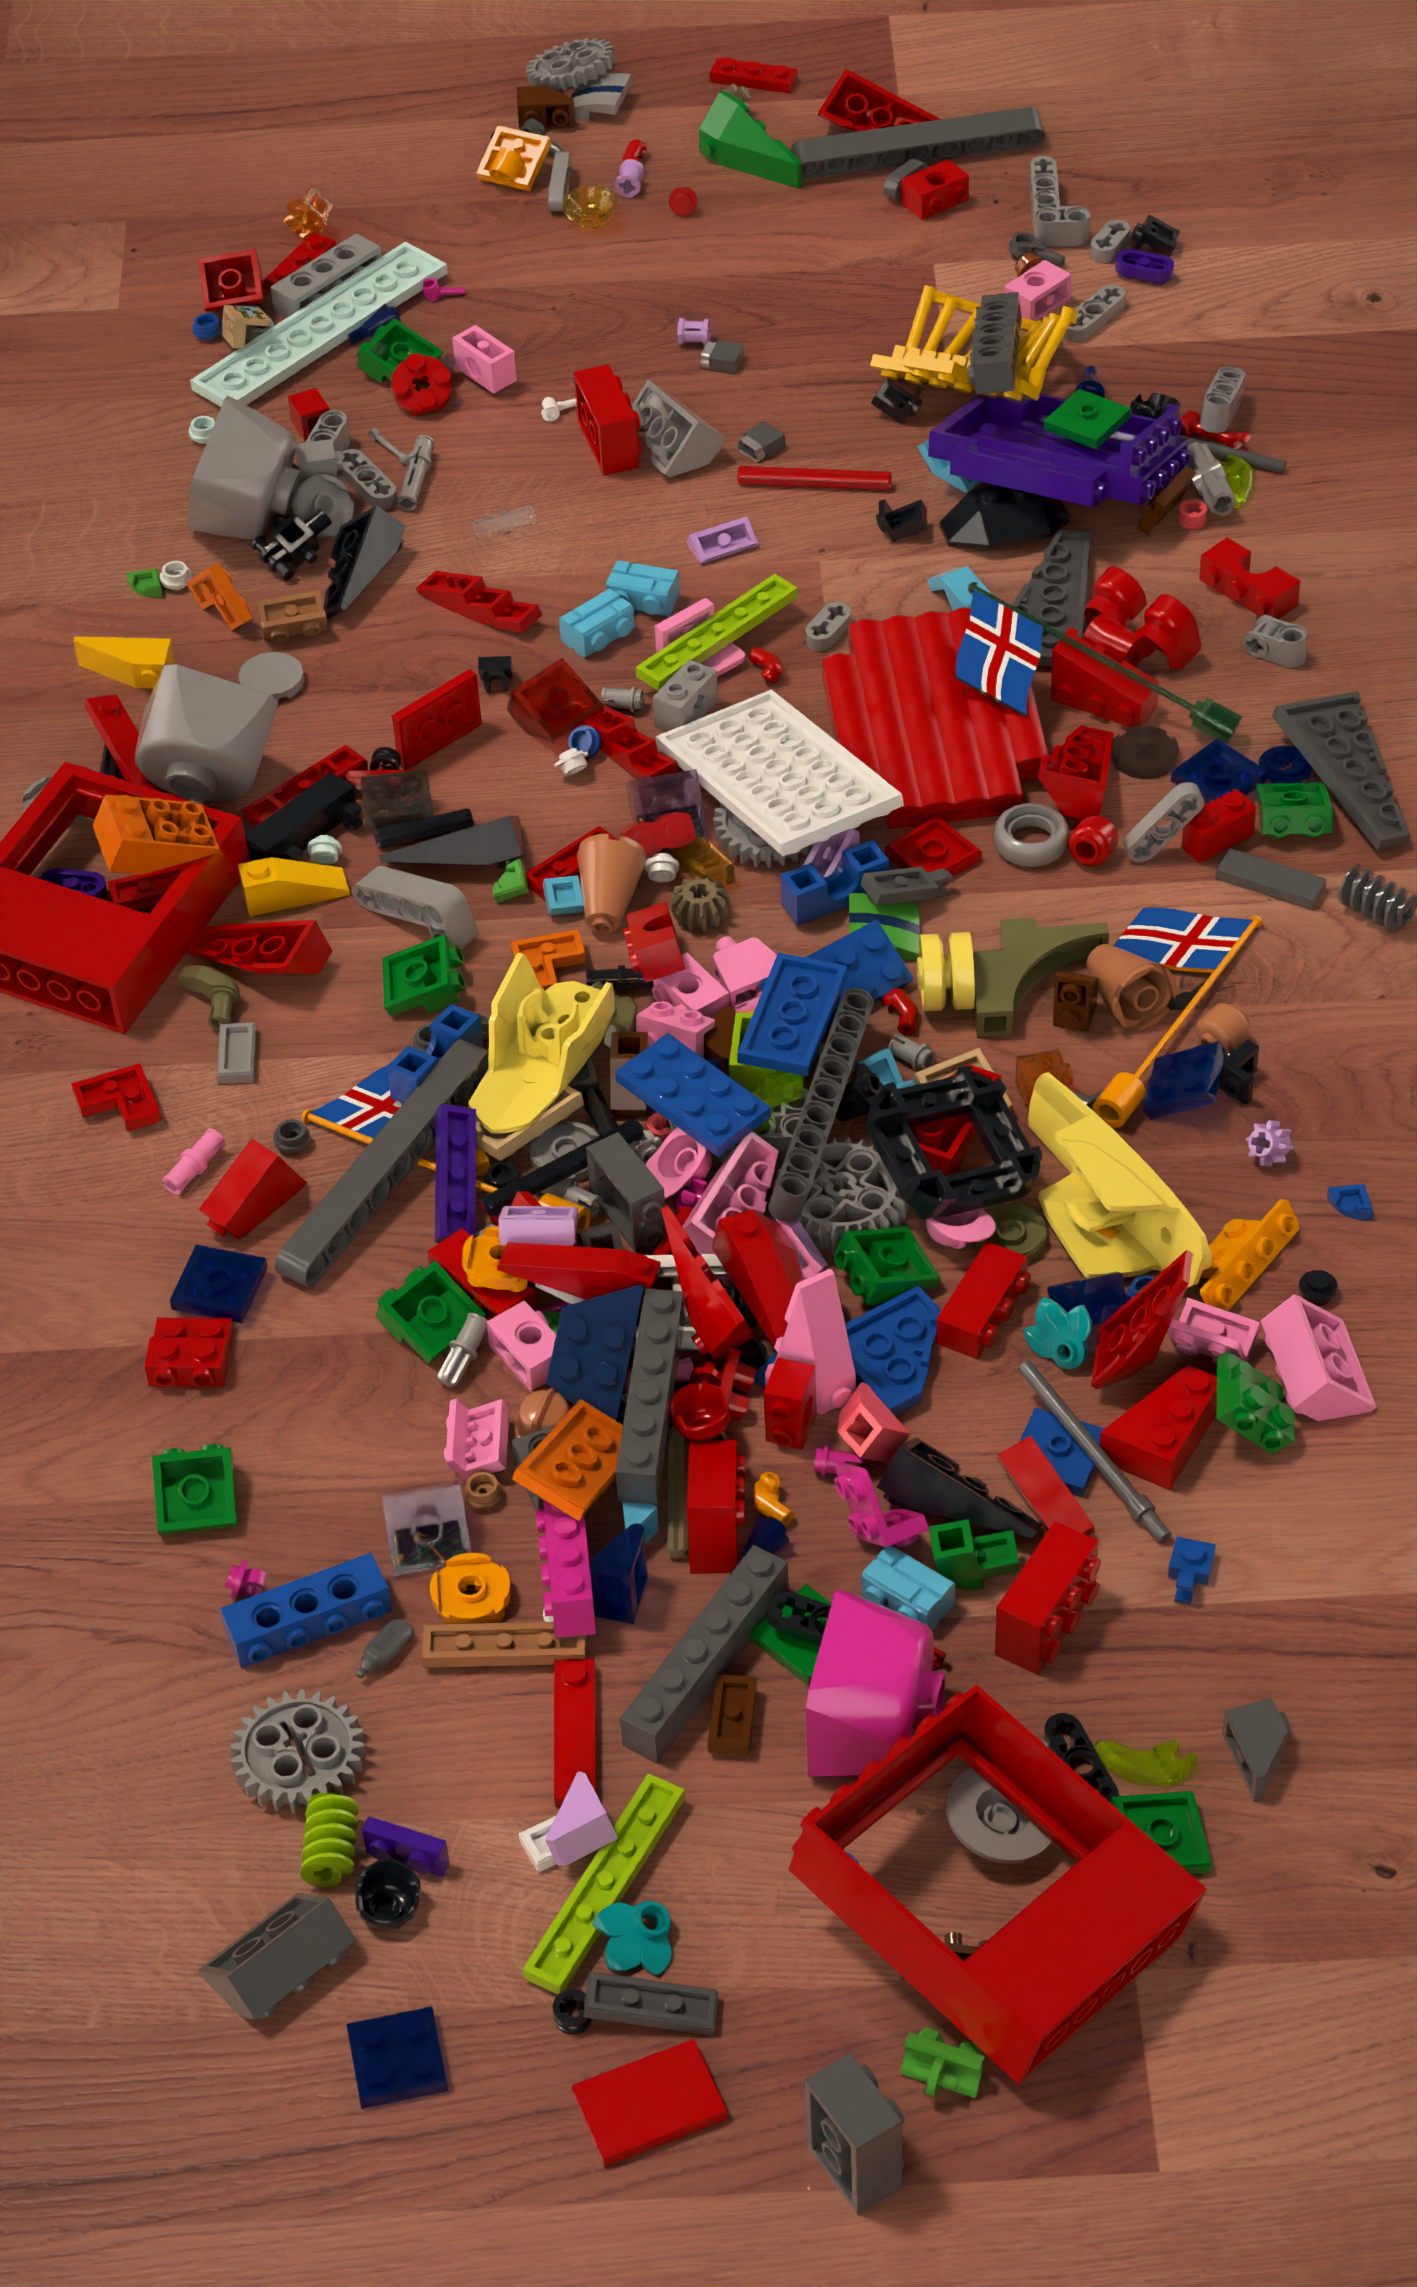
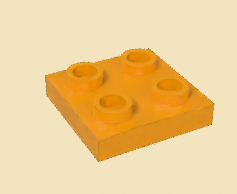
M498 126L476 172L479 180L530 191L551 147L550 138Z

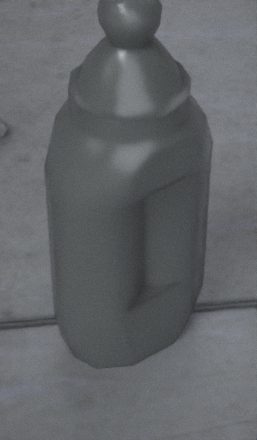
M394 1619L388 1622L366 1646L361 1658V1667L356 1670L357 1677L364 1678L366 1673L376 1672L378 1669L389 1665L412 1640L414 1629L401 1619Z

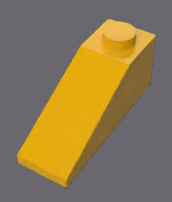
M75 636L73 640L79 666L136 689H154L164 665L175 664L171 639Z
M274 857L238 864L242 893L249 917L350 896L345 874L341 867Z

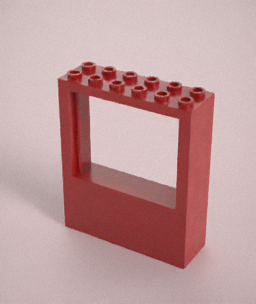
M64 762L0 842V992L125 1035L188 951L189 946L240 881L238 864L250 862L242 818L232 813H226L203 805L220 850L217 854L189 861L148 915L30 875L78 814L95 820L105 794L128 795L150 799L160 798L181 802L188 800L147 788L144 785L131 783L113 775L90 770L84 766Z
M977 1684L964 1695L961 1692L954 1694L944 1706L943 1712L936 1717L932 1714L927 1716L919 1724L915 1734L908 1740L902 1737L896 1741L888 1751L887 1757L881 1762L876 1760L870 1762L860 1773L858 1780L850 1786L845 1783L839 1787L832 1795L830 1803L823 1809L819 1807L813 1808L800 1824L803 1830L801 1836L792 1846L794 1855L788 1869L1018 2085L1185 1934L1207 1891L1205 1886ZM956 1756L964 1760L1077 1862L964 1961L843 1850Z

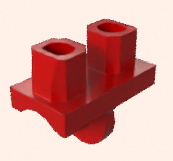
M730 1347L726 1361L720 1364L718 1371L715 1370L716 1365L714 1363L707 1362L704 1367H698L692 1371L689 1382L690 1384L707 1383L720 1387L724 1392L726 1402L730 1406V1418L741 1422L747 1411L749 1397L732 1392L731 1389L733 1387L748 1393L753 1384L757 1369L739 1362L741 1351Z

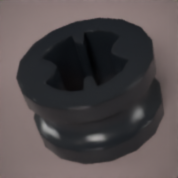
M377 748L372 754L369 768L370 770H379V767H382V770H400L399 767L402 759L400 754L392 748Z
M565 1990L553 2002L554 2023L563 2033L570 2035L579 2034L591 2025L593 2019L583 2017L586 1994L581 1990ZM575 2006V2009L579 2011V2016L571 2018L566 2008Z

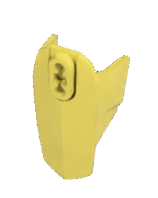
M518 953L515 956L491 1003L488 1070L468 1102L469 1108L476 1109V1119L484 1128L492 1134L528 1129L548 1109L581 1070L605 1036L615 1011L613 984L606 982L602 990L576 981L555 983L545 991L538 983L527 956L522 953Z

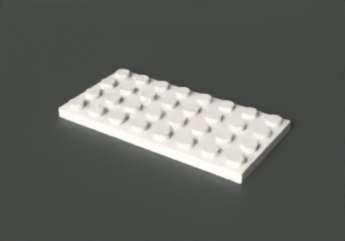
M773 690L655 736L659 750L666 756L676 760L681 769L782 856L795 854L804 847L816 842L826 841L835 834L847 829L857 828L866 821L886 816L891 811L904 806L902 794Z

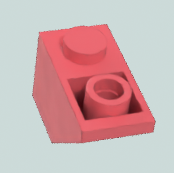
M860 1383L839 1411L838 1433L860 1458L888 1463L910 1435V1432L866 1383Z

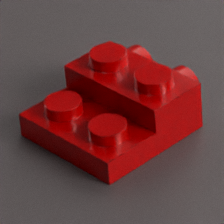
M157 1317L154 1337L149 1338L144 1366L148 1385L160 1387H224L234 1330L232 1318Z

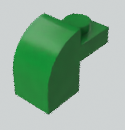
M969 1519L929 1527L937 1572L954 1582L955 1588L966 1590L983 1589L982 1579L1021 1572L1013 1530L973 1538Z

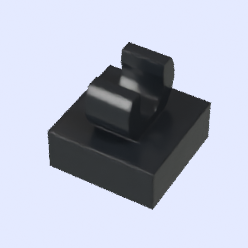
M511 656L478 657V671L486 692H490V683L495 679L502 681L503 692L508 691V679H513Z

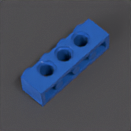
M371 1552L220 1608L225 1633L242 1668L253 1663L264 1662L269 1657L282 1652L301 1648L307 1643L325 1636L339 1634L345 1629L365 1621L376 1620L382 1615L392 1612L389 1588Z

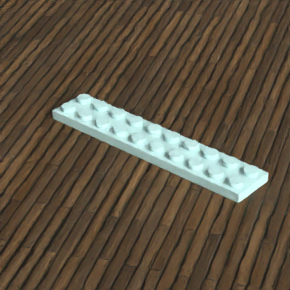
M405 241L247 343L244 349L239 348L191 379V388L194 392L220 407L227 395L248 405L422 291L424 280L428 278L438 280L448 274L447 264Z

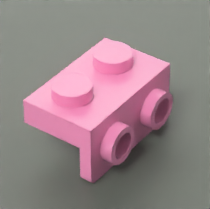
M655 1002L636 1015V1031L648 1032L649 1046L669 1033L704 1058V1034L715 1027V1019L702 1016L698 1011H686L673 1007L668 1002Z
M458 1398L450 1401L449 1416L446 1419L448 1432L444 1458L448 1467L454 1469L465 1482H467L471 1475L477 1472L492 1474L506 1469L510 1407L503 1399L469 1410Z

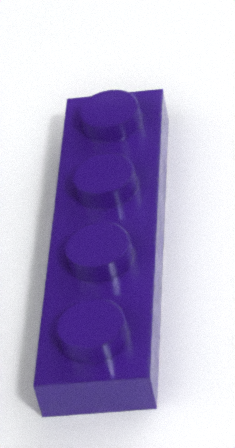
M441 1103L436 1111L435 1243H440L461 1228L471 1236L473 1235V1238L475 1236L476 1109Z

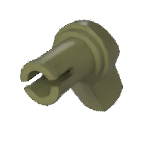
M184 966L177 976L179 983L186 990L204 994L211 1000L208 1025L215 1030H220V1024H231L232 1006L240 1000V990L236 982L207 966Z
M597 981L591 987L602 990L604 985ZM614 993L615 1011L604 1038V1044L610 1048L612 1032L634 1031L637 1004L630 996L619 997Z

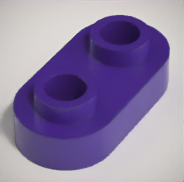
M1128 249L1116 255L1115 269L1117 273L1125 278H1136L1155 284H1163L1172 279L1174 275V262L1171 258L1164 255Z
M55 868L44 872L39 878L103 900L108 893L105 878L97 872Z

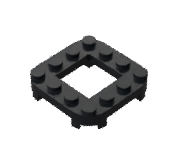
M972 1066L958 1067L955 1076L900 1089H897L894 1082L888 1083L882 1087L880 1093L874 1098L865 1119L868 1135L900 1195L912 1207V1211L917 1217L928 1219L932 1216H952L1017 1200L1031 1192L1040 1171L1042 1152L1039 1146L1030 1147L1003 1098L1006 1086L999 1078L993 1082L983 1075L973 1073ZM967 1114L994 1164L944 1176L941 1169L933 1171L910 1127Z

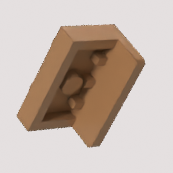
M320 590L256 601L264 641L280 642L287 640L290 636L300 634L314 636L323 630H327V618Z

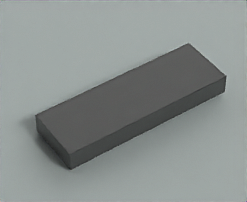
M1229 848L1216 869V879L1312 910L1325 890L1327 881L1325 878Z
M589 1971L583 2017L713 2036L718 1990Z

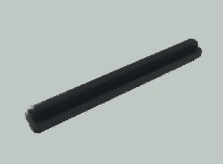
M631 1119L484 1196L482 1203L485 1211L490 1216H496L501 1213L504 1206H511L518 1191H529L534 1196L587 1168L586 1147L617 1132L620 1133L629 1145L633 1144L644 1136L642 1125L636 1119Z

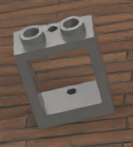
M619 1132L587 1146L590 1192L601 1196L603 1199V1204L598 1205V1207L601 1208L611 1223L617 1224L619 1233L635 1253L659 1243L664 1236L663 1229L666 1228L661 1211L665 1207L663 1186Z

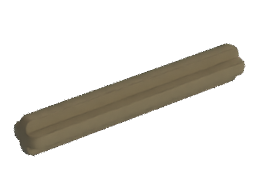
M671 1426L668 1430V1555L673 1559H684L689 1555L687 1492L690 1440L681 1436L675 1427Z

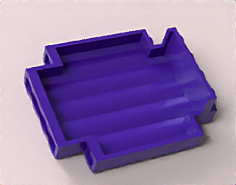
M978 394L930 430L928 448L929 457L951 461L950 475L1089 507H1096L1106 497L1138 505L1145 504L1147 500L1153 498L1159 489H1163L1171 479H1174L1186 465L1188 466L1191 454L1190 450H1187L1188 438L1178 436L1182 427V419L1179 418L1180 406L1167 404L1165 413L1158 419L1131 414L1129 420L1102 445L1094 449L1044 430V420L1067 400L1045 394H1040L1038 401L1022 399L1021 402L999 396L993 398Z

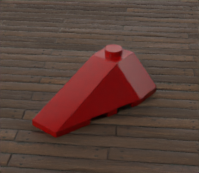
M846 68L818 111V116L843 129L853 131L941 120Z
M751 1209L719 1219L712 1250L774 1347L777 1338L784 1337L788 1325L785 1315L795 1286L803 1281L797 1251L779 1223Z
M1188 1250L1183 1252L1099 1326L1091 1380L1092 1387L1099 1389L1132 1377L1143 1367L1149 1366L1155 1361L1162 1341L1188 1287L1193 1253Z

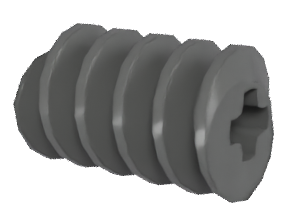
M1355 865L1345 875L1340 884L1338 892L1340 903L1350 906L1355 912H1361L1365 918L1373 919L1374 923L1381 926L1384 925L1388 931L1395 932L1400 930L1410 921L1417 909V895L1413 894L1407 899V889L1401 888L1396 892V883L1390 881L1384 886L1385 877L1378 875L1373 879V870L1366 869L1361 874V865Z

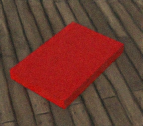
M471 669L466 670L392 715L396 751L401 756L402 762L400 767L403 770H408L482 725L477 674Z
M695 2039L571 2085L572 2095L604 2167L728 2119L727 2109Z

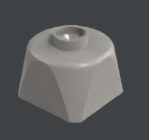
M227 395L191 481L188 529L254 540L261 535L264 536L276 513L284 516L287 515L293 501L294 492L299 484L301 471L292 468L296 449L294 434L265 415Z
M178 664L164 665L144 710L135 751L136 765L142 774L153 784L184 799L220 803L241 798L249 793L254 783L278 701L271 694Z

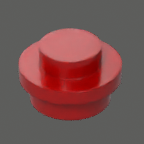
M677 187L669 196V206L677 215H690L697 207V195L689 187Z

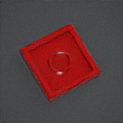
M939 816L933 817L885 846V855L902 869L922 866L926 872L947 869L953 877L982 860V851Z

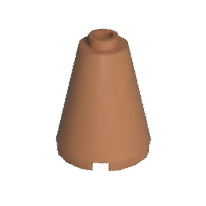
M609 834L589 836L580 843L577 853L585 921L593 931L599 934H608L620 927L646 864L645 849L638 842L621 835L620 841L608 839Z
M1110 944L1097 946L1087 958L1086 967L1089 974L1098 977V989L1114 1017L1122 1026L1144 1030L1155 1025L1166 1016L1170 1010L1167 1007L1171 996L1175 998L1177 993L1176 979L1166 967Z

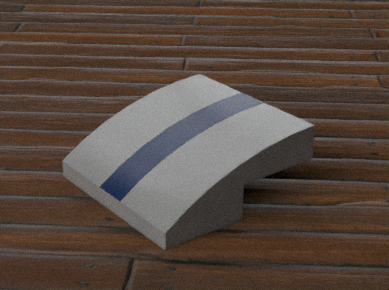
M607 73L605 75H597V80H588L587 85L583 83L578 84V87L575 88L570 97L574 99L575 119L589 121L594 112L616 115L632 85V75L626 73Z

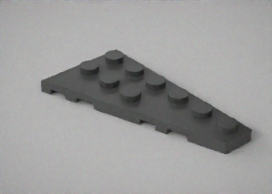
M1058 530L1044 553L1043 561L1039 566L1035 567L1031 580L1023 586L1010 607L1011 610L1043 627L1040 659L1037 666H1052V649L1070 626L1079 631L1078 637L1083 638L1091 531Z
M1355 691L1276 706L1272 715L1274 720L1377 850L1405 845L1410 834L1400 806L1396 805L1392 798L1394 789L1391 782L1386 781L1384 775L1386 767L1375 736L1367 728L1368 717L1366 711H1361L1359 692Z

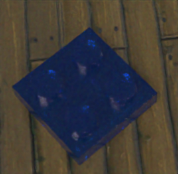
M1216 739L1172 770L1171 782L1176 785L1185 782L1195 783L1199 787L1206 804L1211 803V800L1216 801V798H1222V795L1232 792L1233 789H1237L1244 796H1247L1256 789V784H1263L1267 781L1268 771Z
M1219 1041L1199 1045L1173 1054H1166L1155 1059L1143 1110L1150 1120L1215 1103L1225 1056V1049Z
M195 1245L170 1298L171 1309L211 1318H232L233 1322L243 1323L267 1271L266 1258Z
M432 2006L346 2024L361 2109L448 2091Z

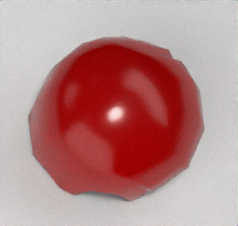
M707 1383L689 1384L678 1389L670 1399L672 1423L677 1432L689 1440H711L725 1431L731 1419L730 1406L725 1400L724 1392L715 1385Z

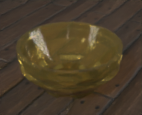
M588 185L570 191L564 199L566 215L582 228H599L616 212V195L608 188L602 186Z

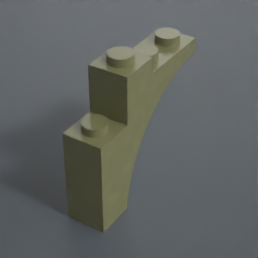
M1035 917L1000 920V950L973 952L975 1005L973 1011L977 1038L1013 1036V1020L1021 1001L1027 993L1045 977L1067 966L1087 961L1093 949L1099 945L1108 944V924L1096 923L1037 927Z

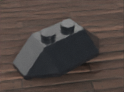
M997 485L969 491L939 522V527L950 547L961 545L967 548L991 550L1050 538L1063 525L1070 522V516L1059 499Z

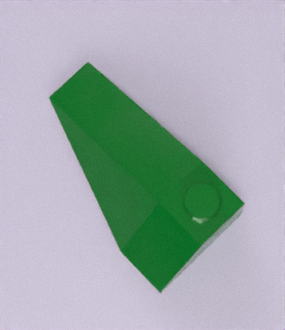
M724 90L719 92L699 128L700 153L721 166L797 189L802 187L801 161L780 139L774 141L765 131L766 125L761 120L755 122L749 116V108L742 101Z

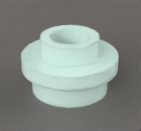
M209 416L196 417L191 421V426L188 430L189 437L195 442L206 444L215 420Z
M320 835L308 843L307 850L313 862L321 865H330L337 862L338 856L342 853V845L332 836Z

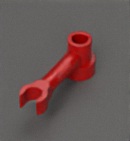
M1189 410L1184 415L1179 416L1182 419L1180 436L1191 438L1197 434L1225 444L1226 447L1247 452L1250 450V448L1240 444V442L1246 443L1251 438L1246 432L1229 433L1225 431L1213 433L1205 431L1200 427L1201 418L1199 414L1193 410Z

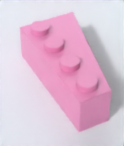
M754 1132L749 1133L737 1142L729 1151L682 1226L699 1254H715L712 1250V1244L719 1219L751 1209L762 1215L765 1212L767 1204L765 1202L766 1192L771 1186L779 1151ZM715 1276L716 1278H722L723 1284L727 1287L730 1286L732 1280L729 1276Z

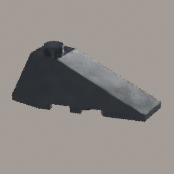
M917 1437L899 1447L877 1485L878 1489L885 1492L883 1497L891 1504L900 1508H904L906 1505L911 1509L960 1521L969 1519V1523L1001 1531L1013 1530L1014 1534L1033 1538L1038 1534L1043 1526L1009 1500L1000 1496H995L994 1499L987 1495L989 1493L986 1487L987 1484L978 1478L958 1474L956 1472L959 1467L958 1463Z

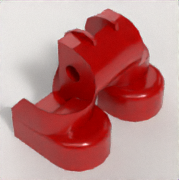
M1110 566L1094 583V597L1086 604L1084 610L1086 623L1089 626L1082 639L1092 646L1098 643L1105 647L1104 653L1119 663L1125 660L1136 667L1142 659L1159 650L1166 655L1170 670L1184 669L1202 649L1194 615L1175 597L1168 594L1158 596L1144 613L1145 625L1132 631L1126 628L1127 625L1147 605L1145 593L1138 581L1125 570L1116 566Z

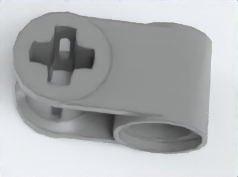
M1263 615L1256 620L1255 628L1247 632L1242 638L1241 642L1244 650L1253 657L1262 658L1286 668L1300 667L1306 661L1307 630L1300 625L1291 624L1269 615Z

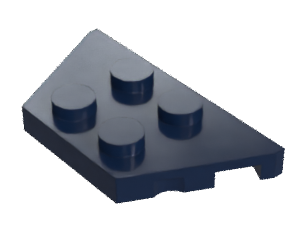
M636 1285L563 1306L561 1308L546 1383L555 1388L556 1391L574 1405L581 1399L619 1422V1414L622 1409L621 1395L626 1390L646 1287Z

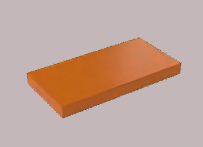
M580 1399L517 1467L512 1480L577 1521H580L616 1479L615 1472L623 1425Z

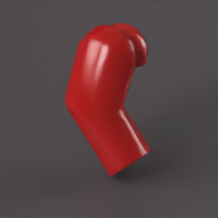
M639 139L630 141L622 157L623 162L633 159L643 165L639 158L645 156L642 152L643 150H648L646 143L641 142Z
M757 646L752 649L749 661L765 668L761 673L764 680L772 684L776 683L779 676H782L784 673V667L780 658Z

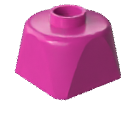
M835 1590L807 1696L808 1776L860 1775L863 1769L873 1760L881 1762L886 1758L890 1748L900 1738L905 1737L908 1740L912 1737L919 1724L927 1716L932 1714L936 1717L942 1712L946 1673L933 1671L934 1638L933 1632L927 1624L844 1590Z

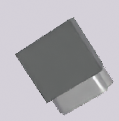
M717 340L716 343L707 342L701 353L700 367L711 371L735 374L744 358V344Z
M763 421L743 433L744 437L737 443V449L755 462H759L785 447V434Z

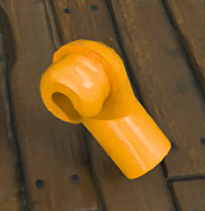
M764 1472L760 1475L759 1481L754 1486V1506L761 1514L781 1528H784L791 1522L794 1512L779 1502L778 1487L781 1483L780 1478L775 1473Z

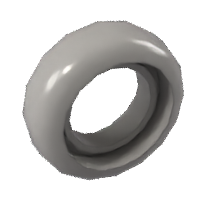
M1037 803L1015 805L1004 811L995 823L994 844L998 853L1010 863L1021 867L1048 865L1059 859L1067 849L1069 839L1067 822L1059 812L1049 806ZM1037 827L1047 830L1051 836L1044 842L1023 843L1013 838L1012 834L1020 828Z

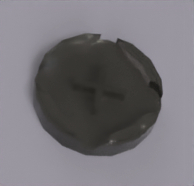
M1144 725L1128 728L1125 734L1120 736L1119 733L1114 738L1111 748L1113 764L1120 772L1129 777L1138 779L1159 778L1168 774L1176 767L1179 758L1177 740L1174 737L1171 739L1166 735L1167 731L1159 727Z

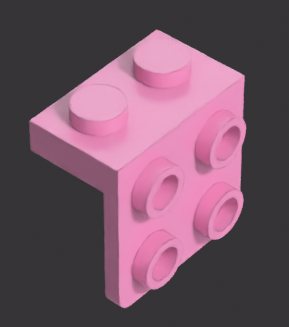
M704 598L655 625L656 653L714 615V604L707 598ZM731 643L701 664L717 670L718 677L745 661V652Z
M1187 1298L1179 1321L1173 1319L1167 1332L1173 1344H1176L1175 1349L1186 1355L1197 1357L1199 1352L1211 1356V1361L1217 1364V1357L1230 1351L1243 1361L1248 1362L1261 1329V1324L1258 1321Z

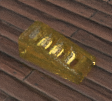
M702 836L686 846L672 848V854L693 880L696 875L699 879H705L711 875L714 882L722 881L723 887L735 882L734 865Z

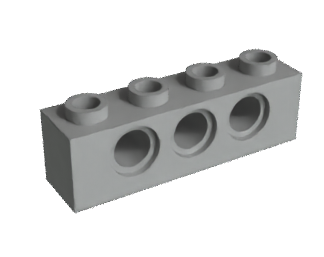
M357 233L272 285L270 289L274 312L284 318L291 316L382 257L381 247Z

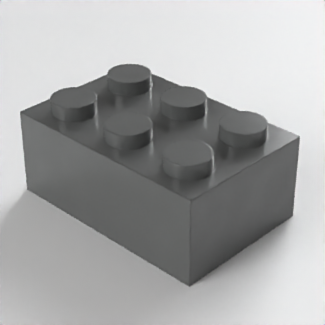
M849 2053L805 2079L807 2147L858 2215L902 2188V2168L905 2166L902 2158V2146L904 2145L902 2123H904V2116L897 2103L891 2098L886 2100L878 2090L879 2085L872 2070L866 2064L860 2066L853 2055Z

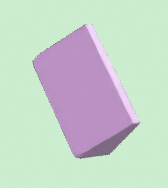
M748 516L690 534L686 541L688 548L700 565L759 546Z
M504 1206L499 1216V1243L501 1245H507L508 1242L573 1246L576 1240L578 1208Z

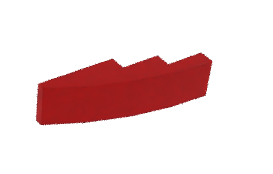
M434 571L416 588L418 594L445 609L499 629L524 633L542 616L538 604L516 602L510 590L487 588L482 576Z
M596 702L571 716L572 721L577 727L587 725L595 728L601 737L600 749L614 762L648 785L654 787L680 773L677 761L658 752L656 740L638 732L634 719L600 702Z

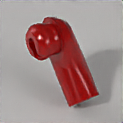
M893 988L891 992L884 995V1006L889 1005V1011H899L898 1032L903 1035H912L916 1028L919 1012L918 1006L905 990Z

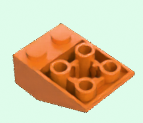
M105 794L93 823V828L109 872L143 875L217 854L220 850L202 803Z

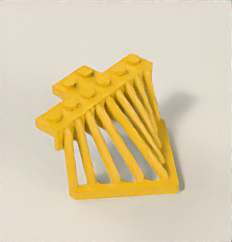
M924 285L906 347L895 345L892 357L873 354L870 366L881 371V377L893 381H898V378H904L905 381L917 385L928 382L929 385L940 389L952 386L953 389L964 393H971L972 390L976 391L975 383L970 384L968 376V365H970V353H972V350L965 356H960L958 353L972 336L973 330H975L976 307H981V304L935 290L932 286ZM931 304L942 305L943 308L924 350L918 349ZM1063 306L1060 315L1050 313L1049 317H1043V321H1034L1022 317L1021 330L1027 333L1020 337L1014 391L982 395L996 398V395L999 394L1003 395L1006 399L1021 402L1022 399L1038 401L1046 375V368L1068 327L1075 324L1078 311ZM954 310L971 314L945 352H936Z

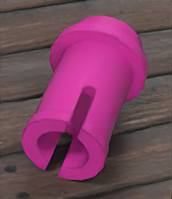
M825 1445L824 1449L816 1448L813 1472H821V1477H825V1473L837 1475L836 1466L843 1463L862 1465L863 1458H860L856 1453L828 1450L829 1446Z

